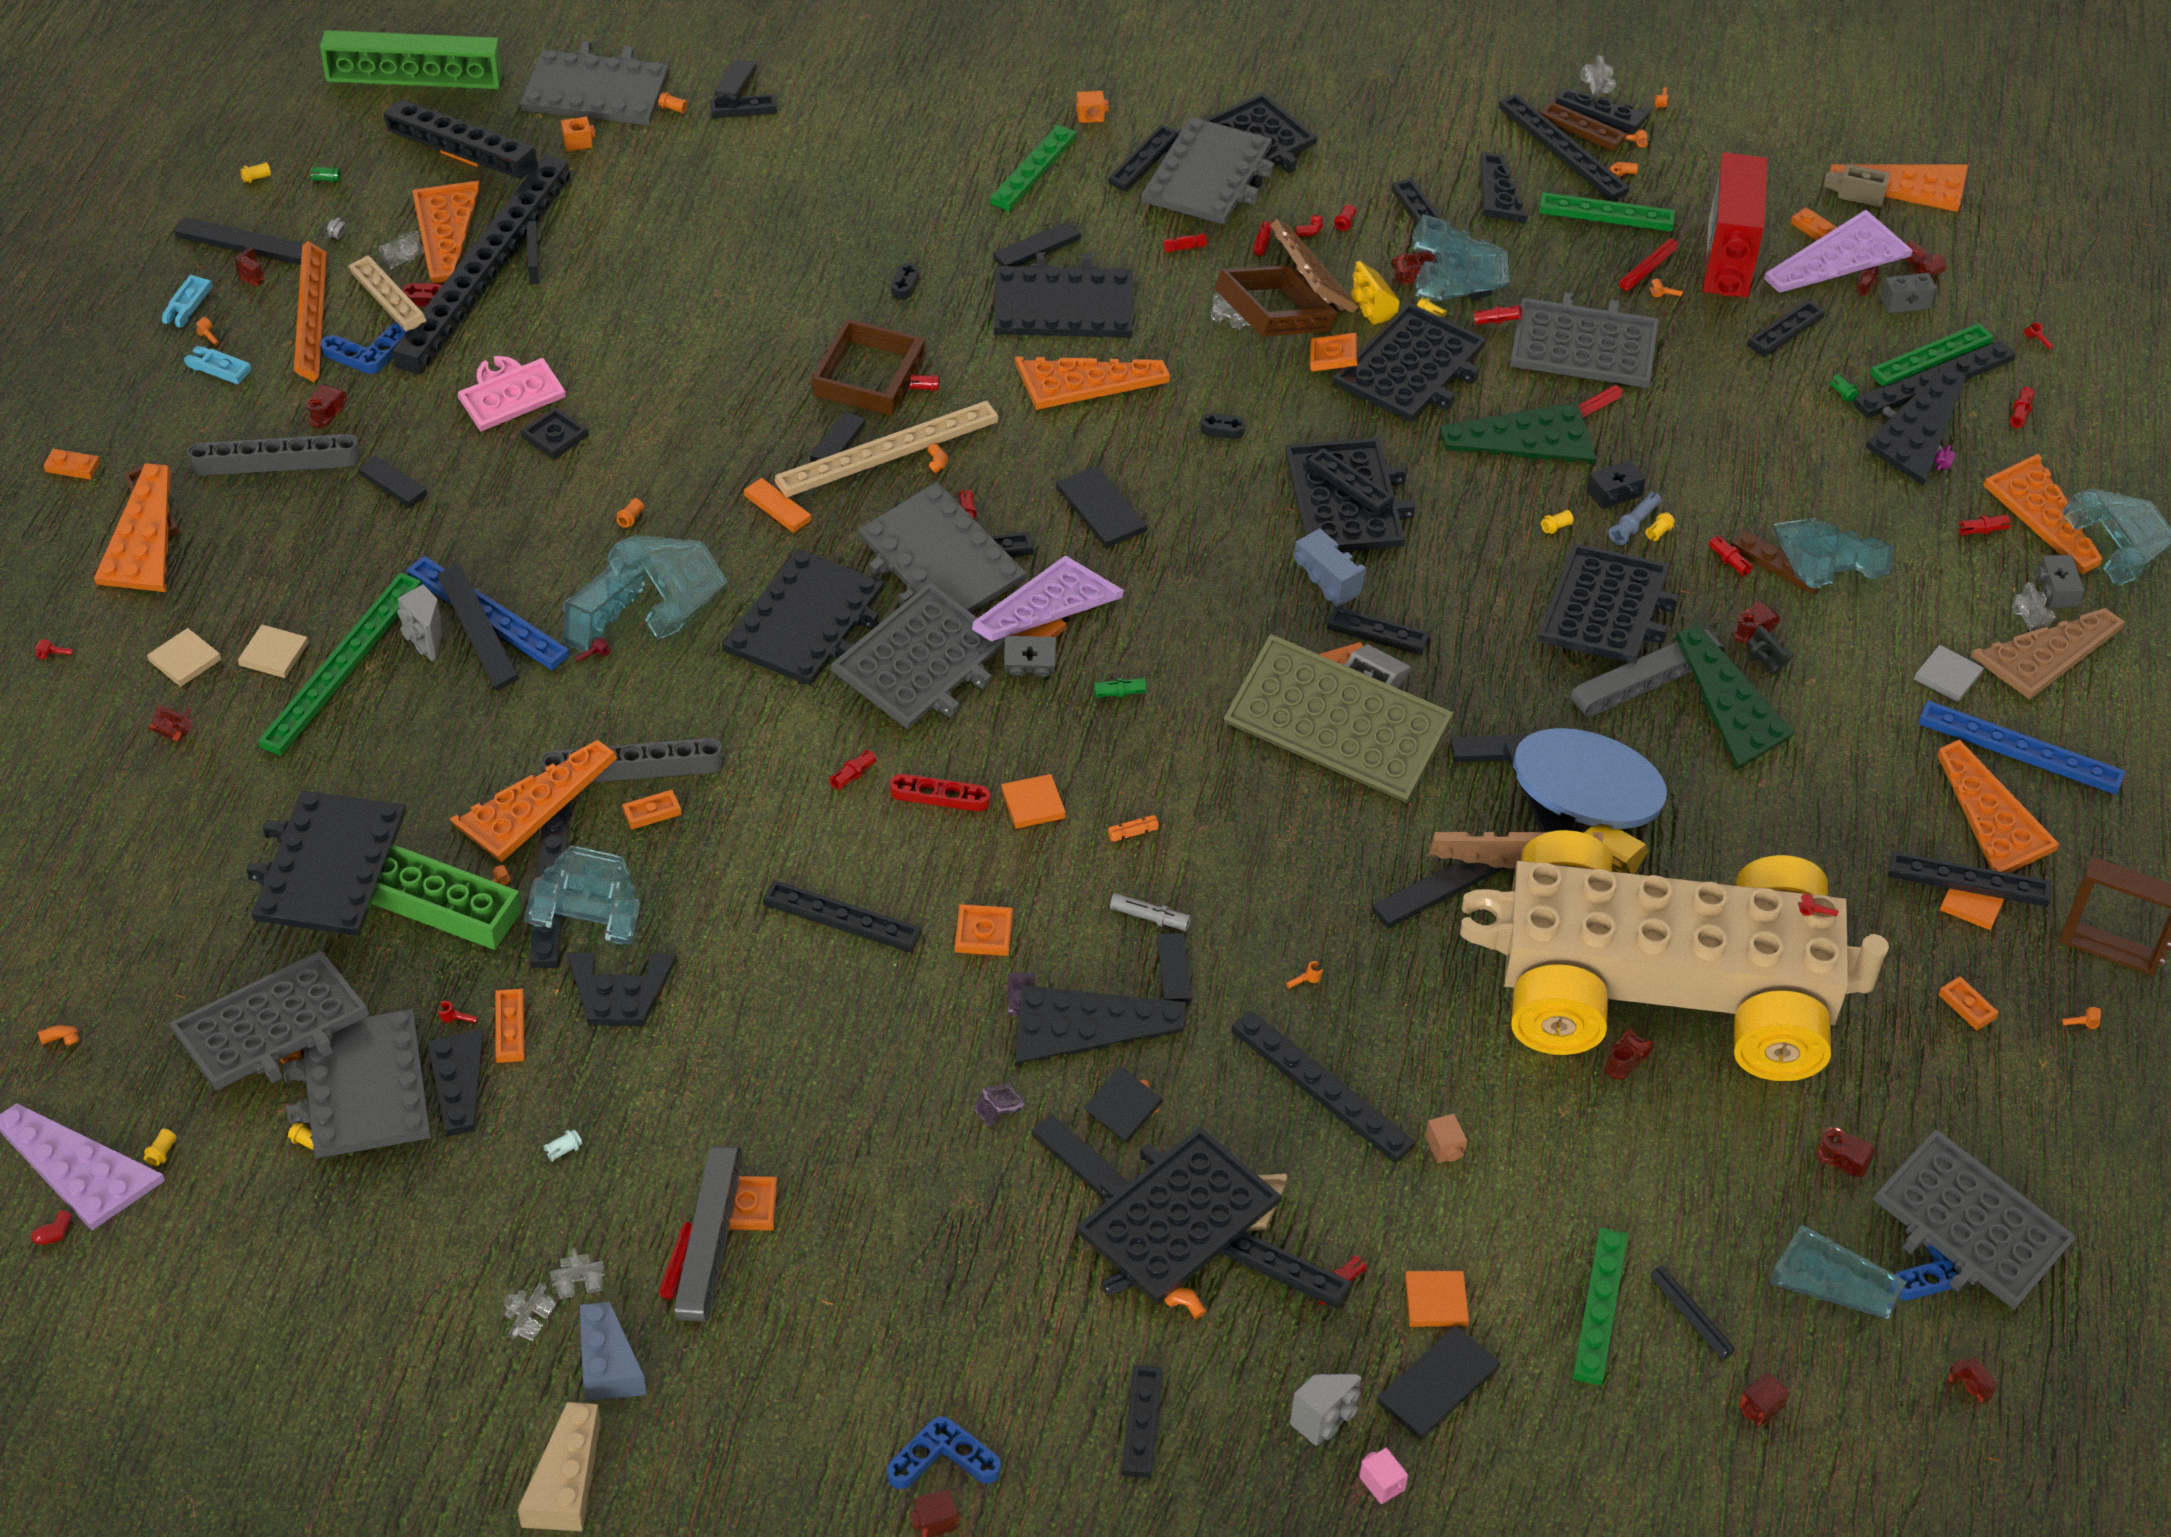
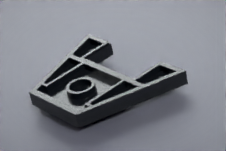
M567 953L587 1024L591 1026H644L677 962L676 954H649L647 975H593L595 953Z

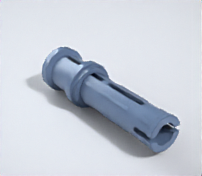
M1649 492L1630 514L1623 515L1619 519V523L1612 526L1608 531L1611 541L1617 545L1626 544L1629 536L1637 533L1640 523L1661 503L1660 496L1656 494L1651 499L1655 492Z

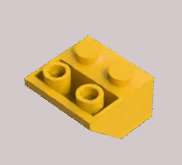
M1361 261L1356 262L1355 272L1353 273V290H1351L1353 301L1358 304L1363 315L1369 319L1372 325L1391 320L1398 313V298L1377 271Z
M1597 824V827L1591 826L1584 832L1593 836L1594 832H1603V843L1608 847L1612 855L1613 872L1635 874L1649 852L1645 843L1620 829H1611V825Z

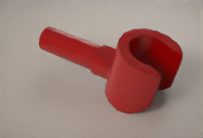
M2035 322L2030 327L2024 329V334L2028 338L2036 336L2049 350L2054 347L2042 333L2043 327L2040 323Z
M46 639L40 640L34 648L37 650L35 656L39 659H46L49 653L73 655V649L53 646Z
M1811 894L1802 895V902H1798L1799 910L1804 916L1813 915L1815 912L1835 917L1838 915V910L1815 904Z
M442 1001L440 1003L444 1011L437 1012L442 1022L450 1023L455 1019L477 1023L478 1017L455 1011L450 1001Z

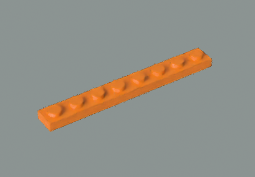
M307 241L302 245L294 371L314 382L319 377L326 252Z

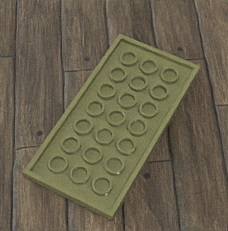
M1270 634L1227 711L1224 722L1408 803L1448 729L1454 713Z

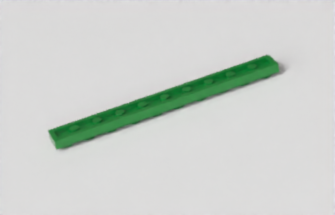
M403 573L398 574L258 740L260 748L280 756L284 754L399 616L397 612L399 609L397 598L421 586V580Z

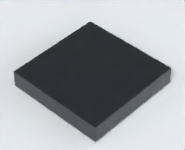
M556 407L520 431L521 437L553 460L589 436L587 428Z
M1120 1066L1087 1103L1084 1109L1125 1143H1128L1162 1104L1163 1100Z

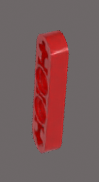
M907 774L895 775L890 780V794L897 800L971 811H983L990 805V791L985 786ZM925 787L932 788L934 792H932L931 794H923L922 792H920V790ZM950 791L958 792L960 795L955 798H950L946 796V793Z

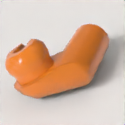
M1178 1287L1164 1299L1165 1303L1171 1307L1178 1304L1186 1305L1194 1319L1200 1318L1207 1312L1192 1289Z

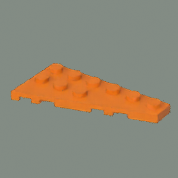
M1832 164L1830 172H1844L1846 164ZM1850 164L1890 173L1884 197L1956 212L1959 210L1968 165Z
M480 180L412 190L431 284L445 283L459 265L480 191Z
M1015 357V365L1036 410L1170 382V374L1163 360L1134 359L1132 363L1119 362V359H1110V362H1097V358H1060L1058 361H1045V357H1036L1035 361L1023 360V357Z
M2039 453L1985 479L1983 486L2060 555H2072L2075 566L2081 574L2100 566L2102 562L2101 555L2092 540L2083 533L2081 522L2075 520L2073 509L2059 486L2052 482L2050 478L2051 473L2048 468L2043 467L2041 463L2042 458Z
M145 463L94 576L97 585L166 592L165 575H167L166 555L168 554L169 526L167 514H169L168 495L170 494L171 471L168 465Z
M1960 739L1939 749L1937 756L1991 870L2011 873L2057 851L2059 843Z
M596 740L570 754L568 760L555 766L553 763L545 767L546 772L536 777L530 775L495 794L493 800L482 806L478 803L470 807L472 811L461 817L457 814L449 820L453 826L502 863L617 759L614 751L599 740Z

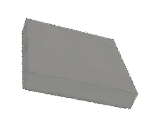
M1939 645L1917 671L1914 680L1959 703L1981 676L1984 667Z

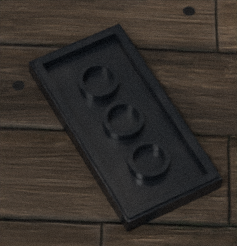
M1098 465L1056 482V489L1105 548L1147 531L1148 525Z
M1455 1326L1377 1397L1376 1403L1418 1439L1422 1440L1500 1368L1501 1362L1459 1327Z

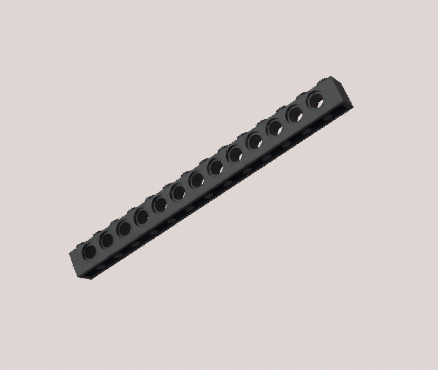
M543 155L538 162V166L529 173L422 311L426 321L417 328L408 330L392 350L395 368L421 375L425 368L430 366L435 355L442 350L443 345L448 338L452 337L457 326L464 321L470 309L475 307L477 300L481 295L485 294L489 284L496 279L502 267L507 265L509 258L518 250L521 242L527 238L528 221H536L537 225L544 212L548 211L553 200L560 195L563 187L570 182L571 172L569 171L568 161Z

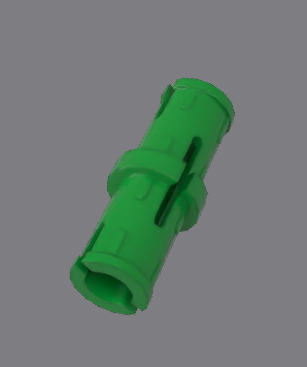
M1119 677L1116 680L1094 682L1093 685L1095 698L1107 696L1123 698L1124 695L1146 694V681L1144 677L1135 679H1122V677Z

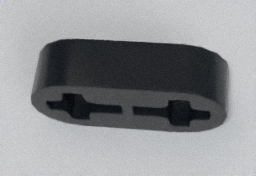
M905 263L898 268L891 283V294L894 298L904 300L912 295L919 280L918 266L913 263Z
M1207 413L1201 418L1200 430L1207 436L1239 439L1245 434V421L1238 416Z

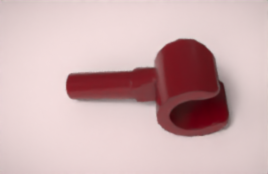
M596 638L592 643V647L575 656V659L579 662L595 653L605 657L611 652V648L606 640Z

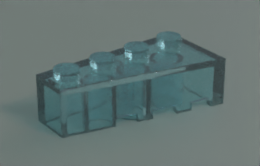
M620 557L603 572L596 575L588 584L581 587L573 596L567 598L563 604L562 643L582 652L591 648V643L595 638H602L604 636L605 630L603 629L609 622L614 624L617 621L622 607L627 609L642 592L645 585L646 568Z
M1801 1224L1776 1264L1770 1284L1889 1319L1902 1298L1907 1281Z

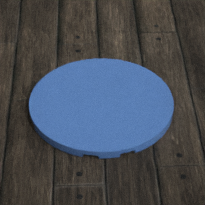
M1568 728L1541 730L1525 737L1519 743L1513 758V768L1517 772L1516 778L1533 799L1554 813L1560 815L1563 812L1575 817V822L1594 827H1597V824L1611 825V829H1627L1642 826L1651 822L1659 815L1666 801L1667 790L1665 782L1658 770L1646 758L1614 739L1593 732Z

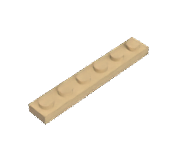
M369 255L348 265L355 278L405 331L415 329L426 321L421 310Z

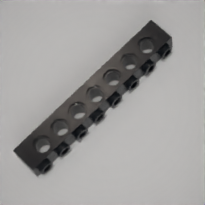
M402 99L383 113L389 132L522 180L538 166L533 146Z

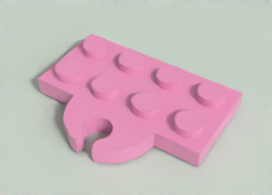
M504 356L494 357V364L500 368L499 371H491L489 363L486 360L483 361L477 370V384L458 392L459 400L480 432L565 397L564 388L543 358L521 366L516 360Z

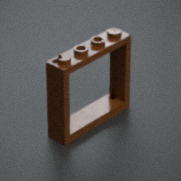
M1291 266L1222 269L1214 287L1221 297L1261 337L1329 332L1337 316V312L1319 294L1315 293L1312 287ZM1281 289L1301 310L1267 312L1247 291Z
M846 319L842 328H838L834 342H830L826 356H822L820 359L818 370L813 372V378L810 382V385L813 386V396L893 416L911 383L910 375L916 374L925 357V338ZM851 342L905 355L885 393L830 379Z
M2091 857L2059 942L2154 976L2158 964L2164 966L2168 952L2164 950H2171V910L2154 949L2079 923L2094 883L2171 909V884Z

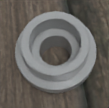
M337 217L335 220L332 219L327 226L328 237L340 239L346 231L347 223L343 222V219Z

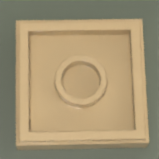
M261 625L239 657V665L286 678L308 645V637Z
M189 628L147 655L149 662L180 687L221 660L220 653Z

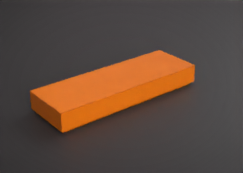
M763 478L744 489L745 497L793 533L811 521V514L788 497H785L783 493Z
M523 988L496 990V1063L525 1061Z

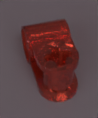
M1429 251L1395 256L1391 260V266L1396 271V281L1400 284L1431 281L1435 277V254Z
M321 384L317 391L306 401V408L310 412L308 417L309 424L316 428L328 425L333 417L345 406L347 400L346 392L326 384Z
M1758 601L1750 608L1739 613L1737 618L1738 626L1733 631V637L1738 642L1747 644L1753 637L1757 626H1763L1768 632H1771L1778 625L1781 617L1763 601Z
M1632 1028L1627 1029L1610 1049L1605 1066L1607 1074L1618 1080L1628 1077L1640 1063L1647 1059L1654 1047V1042L1651 1040L1646 1041L1636 1035L1635 1030Z
M1827 1129L1822 1137L1823 1142L1817 1148V1157L1822 1162L1843 1170L1851 1176L1864 1177L1876 1152L1873 1145L1840 1129ZM1835 1136L1838 1137L1836 1143L1833 1142ZM1831 1150L1830 1156H1827L1828 1151Z

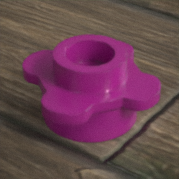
M1948 444L1944 450L1940 449L1934 459V462L1937 463L1936 471H1939L1940 468L1947 470L1951 466L1955 458V452L1950 451L1951 445Z

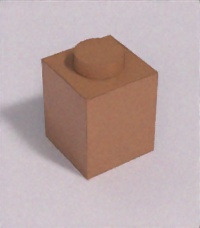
M1455 1114L1428 1120L1425 1137L1437 1163L1452 1162L1463 1157L1467 1139Z

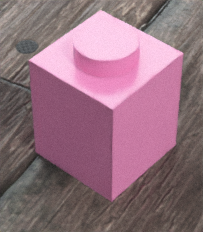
M1385 1448L1378 1453L1371 1452L1363 1459L1359 1478L1378 1502L1383 1504L1406 1489L1408 1474L1390 1451Z

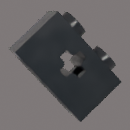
M1628 460L1590 473L1587 492L1599 507L1603 509L1642 496L1646 477L1632 460Z

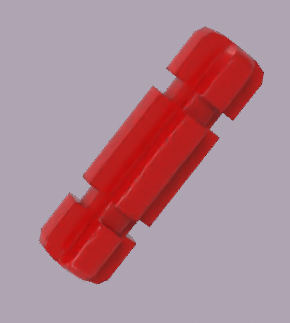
M1262 222L1255 240L1256 242L1253 245L1254 255H1264L1265 248H1267L1273 231L1271 227L1272 222Z
M1202 233L1196 234L1195 237L1189 235L1176 237L1174 240L1173 238L1165 239L1163 241V249L1165 252H1173L1175 249L1179 251L1192 249L1195 246L1197 248L1204 247L1207 244V238Z

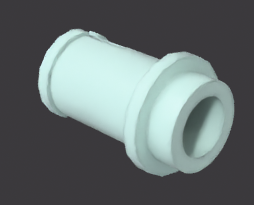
M567 1130L565 1135L549 1144H545L544 1150L549 1152L547 1156L551 1161H554L573 1149L575 1151L579 1150L582 1141L576 1130Z

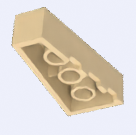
M567 1402L518 1508L521 1528L583 1531L600 1429L598 1404Z

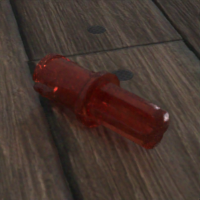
M1879 265L1867 268L1860 273L1859 282L1855 286V291H1859V295H1867L1871 286H1874L1877 281L1876 276L1879 272Z

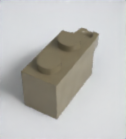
M1846 164L1844 172H1827L1823 186L1839 192L1838 198L1882 207L1890 173Z

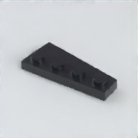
M1564 89L1556 97L1555 101L1556 104L1600 121L1605 125L1614 126L1623 132L1633 134L1648 119L1651 113V108L1644 107L1642 111L1634 109V104L1624 103V106L1612 104V99L1594 100L1590 94Z
M1482 151L1479 158L1482 215L1526 223L1528 215L1526 211L1522 210L1523 203L1521 198L1516 195V186L1510 180L1511 174L1504 156Z
M483 1030L427 1041L446 1137L475 1131L478 1103L477 1093L480 1082L482 1044L484 1041Z

